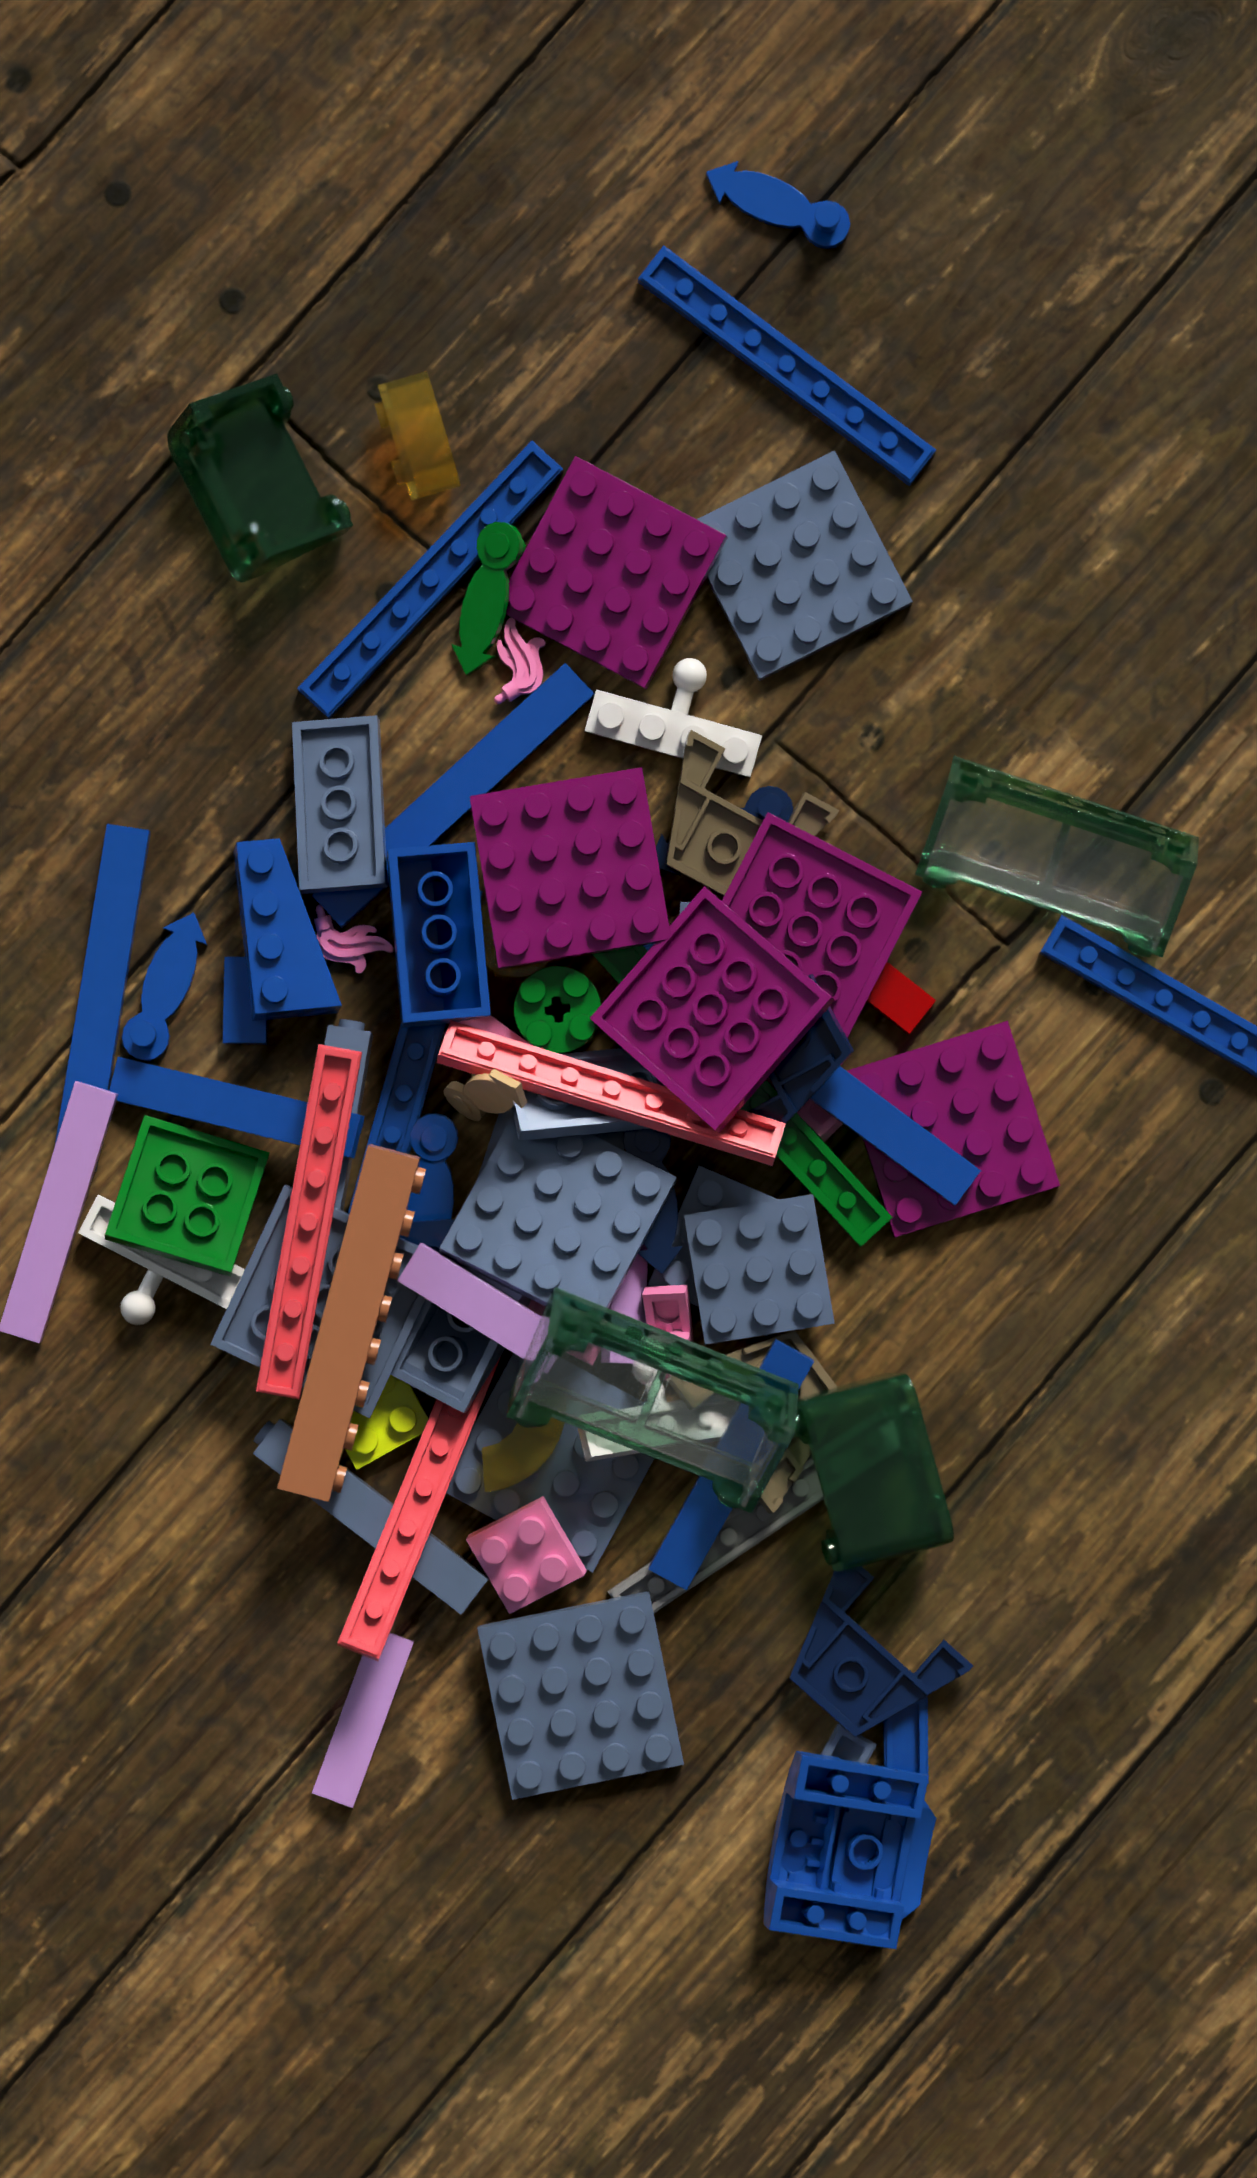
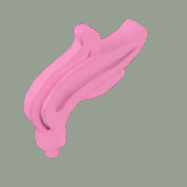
M513 618L507 620L504 628L506 647H503L501 640H498L496 645L500 660L512 670L513 678L512 681L501 687L502 692L494 698L496 704H500L505 700L511 702L520 695L533 693L541 685L543 678L539 649L544 647L546 643L544 639L535 637L526 644L515 627V619Z
M321 905L316 906L318 917L314 919L317 930L316 937L324 958L334 962L353 964L356 973L359 974L367 966L364 954L375 951H386L388 953L394 951L393 946L384 938L366 936L368 932L375 933L377 931L373 926L358 925L348 931L338 932L333 927L331 916H326L325 909Z

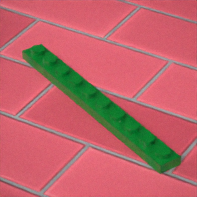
M642 945L591 955L620 984L648 950ZM765 1080L742 1106L741 1110L749 1111L777 1096L778 1093ZM798 1114L785 1125L776 1157L810 1194H813L814 1198L859 1247L863 1246L893 1217Z

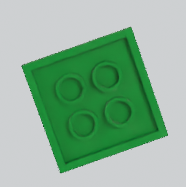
M144 1115L107 1226L105 1240L231 1277L270 1152Z

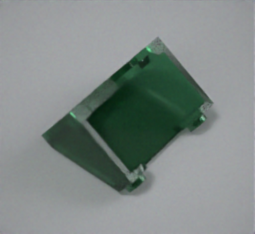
M277 373L189 403L167 434L168 447L172 458L228 570L241 583L257 578L346 534L353 526L349 508L343 500H339L332 494L323 497L319 495L285 427L291 416L294 403L290 391L283 386Z
M882 1373L792 1401L789 1406L790 1412L786 1414V1421L791 1435L794 1438L799 1437L802 1443L809 1444L832 1526V1528L826 1530V1539L821 1541V1549L826 1563L832 1565L833 1571H844L937 1548L953 1542L954 1531L922 1411L915 1387L907 1374Z

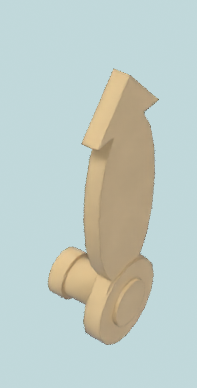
M495 1069L489 1074H471V1079L465 1085L457 1081H451L444 1089L447 1101L460 1114L473 1121H479L486 1113L498 1114L507 1112L515 1103L522 1109L527 1103L521 1082Z

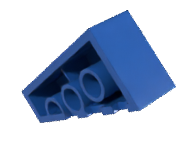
M280 838L236 842L233 853L252 1021L338 1013L342 1004Z

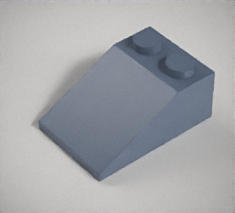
M445 1256L528 1308L532 1299ZM425 1299L390 1375L458 1411L466 1413L506 1348Z

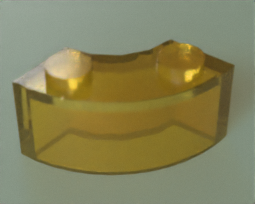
M427 371L377 385L382 402L376 403L374 406L381 429L390 427L399 459L391 461L398 487L406 484L411 500H415L461 486Z
M567 1397L522 1401L521 1417L512 1433L499 1443L482 1448L485 1492L496 1491L517 1484L533 1474L547 1461L556 1448L564 1430L567 1416Z

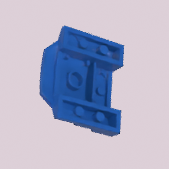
M796 1751L784 1786L774 1830L766 1883L764 1925L773 1931L896 1949L902 1919L913 1912L921 1903L926 1863L936 1823L935 1815L924 1800L929 1776L922 1773L885 1768L879 1765L842 1760L839 1757Z

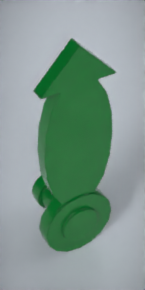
M506 522L488 524L481 530L477 538L476 549L482 566L475 572L470 581L462 604L459 627L462 647L451 644L465 675L468 676L496 657L486 654V652L494 645L506 616L509 601V578L507 571L519 561L526 548L521 533L515 526Z

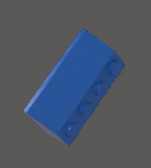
M475 842L388 849L387 865L402 1028L449 1024L450 1021L461 1022L491 1016Z

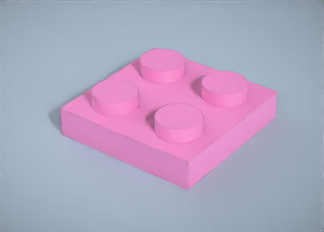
M544 1496L469 1534L466 1539L509 1614L583 1577L587 1571Z

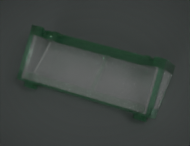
M953 756L915 875L922 877L926 884L936 888H946L947 884L953 885L960 880L1122 934V939L1128 944V950L1136 955L1151 957L1153 954L1163 957L1198 864L1199 837Z
M555 1287L511 1389L506 1417L515 1420L527 1428L544 1427L552 1417L712 1480L713 1491L722 1504L730 1508H739L752 1513L795 1435L799 1384Z

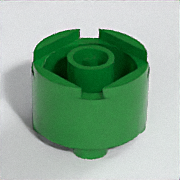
M551 966L536 971L522 982L515 998L514 1016L521 1037L531 1045L559 1054L580 1052L593 1040L599 1029V1026L590 1017L601 1006V1002L595 986L583 973L569 967ZM560 1001L563 1008H570V1012L563 1015L562 1022H555L552 1015L545 1014L546 1011L552 1009L553 1002Z

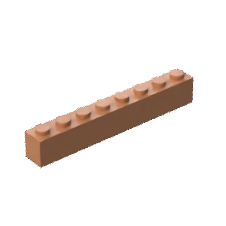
M373 1144L367 1146L277 1489L329 1502L332 1491L341 1493L347 1472V1467L340 1466L341 1457L344 1449L352 1451L359 1426L351 1423L355 1406L364 1407L370 1382L362 1380L366 1363L375 1365L381 1343L380 1339L373 1338L377 1321L386 1323L393 1298L385 1295L389 1278L398 1279L404 1254L396 1253L400 1235L409 1237L415 1215L414 1211L407 1210L411 1193L420 1195L426 1174V1169L419 1167L421 1157Z

